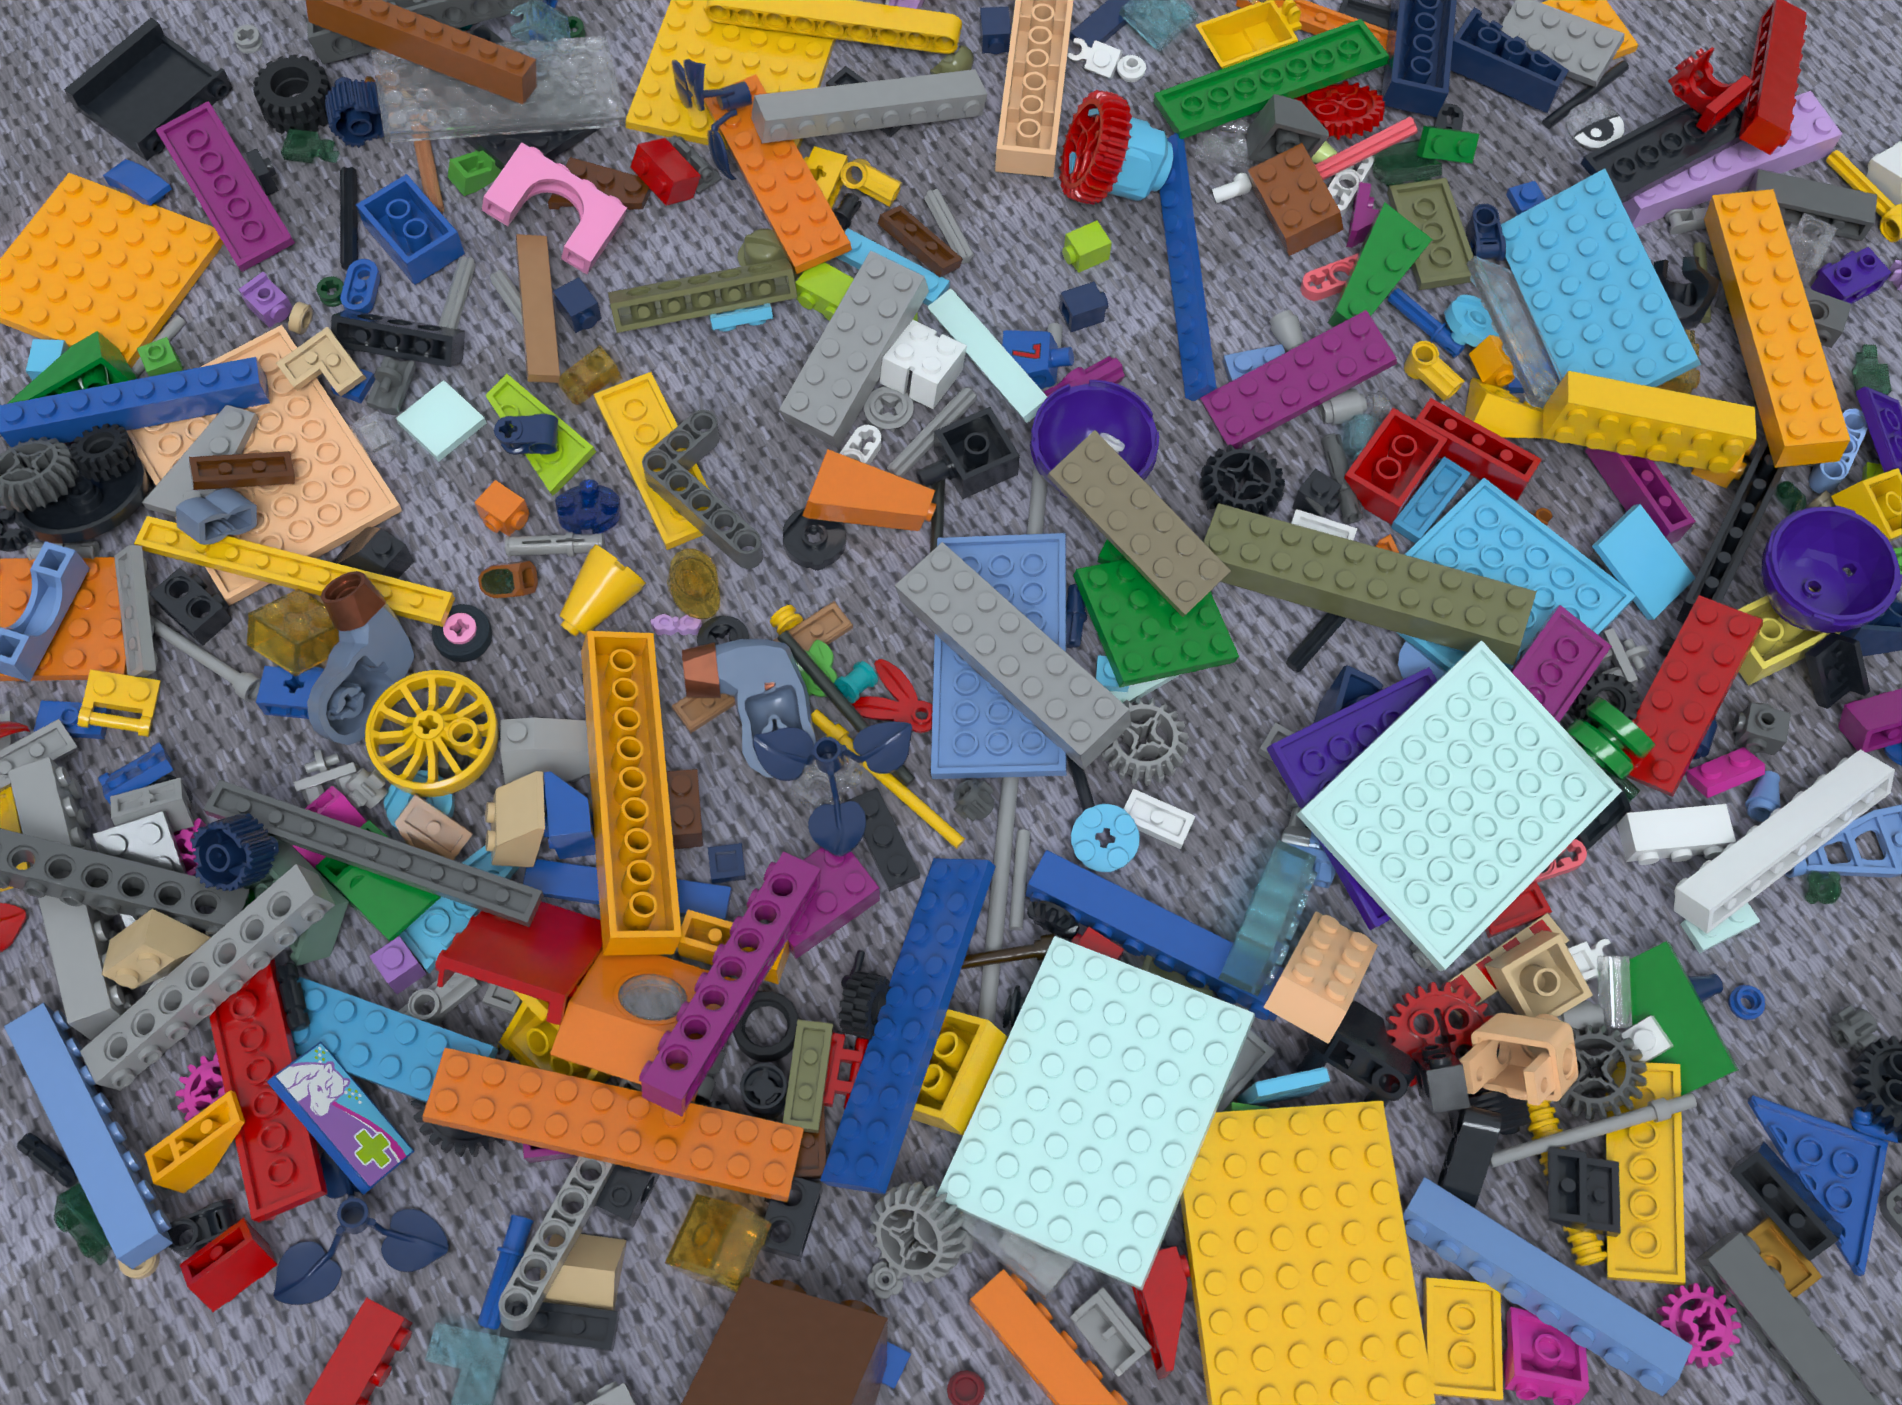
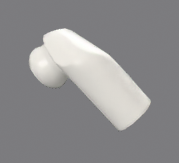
M1239 173L1234 177L1233 182L1212 189L1216 203L1250 192L1252 184L1248 174Z

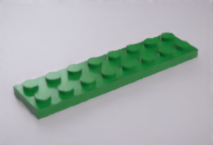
M1359 19L1154 93V104L1173 132L1177 133L1180 139H1184L1261 111L1273 94L1294 99L1387 65L1389 54L1363 20Z

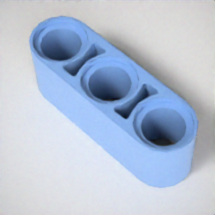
M1848 409L1843 413L1850 442L1840 461L1814 465L1808 482L1815 492L1821 494L1827 490L1829 493H1832L1848 474L1868 430L1864 414L1859 409Z

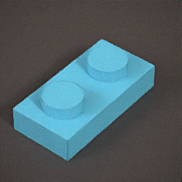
M770 303L711 314L709 318L713 330L730 331L735 329L737 325L748 323L755 326L764 324L766 320L773 319Z

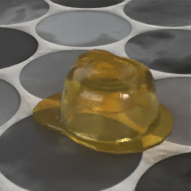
M683 549L676 553L671 560L667 578L668 591L681 611L690 617L708 619L714 616L720 608L717 571L712 560L706 554L696 549Z

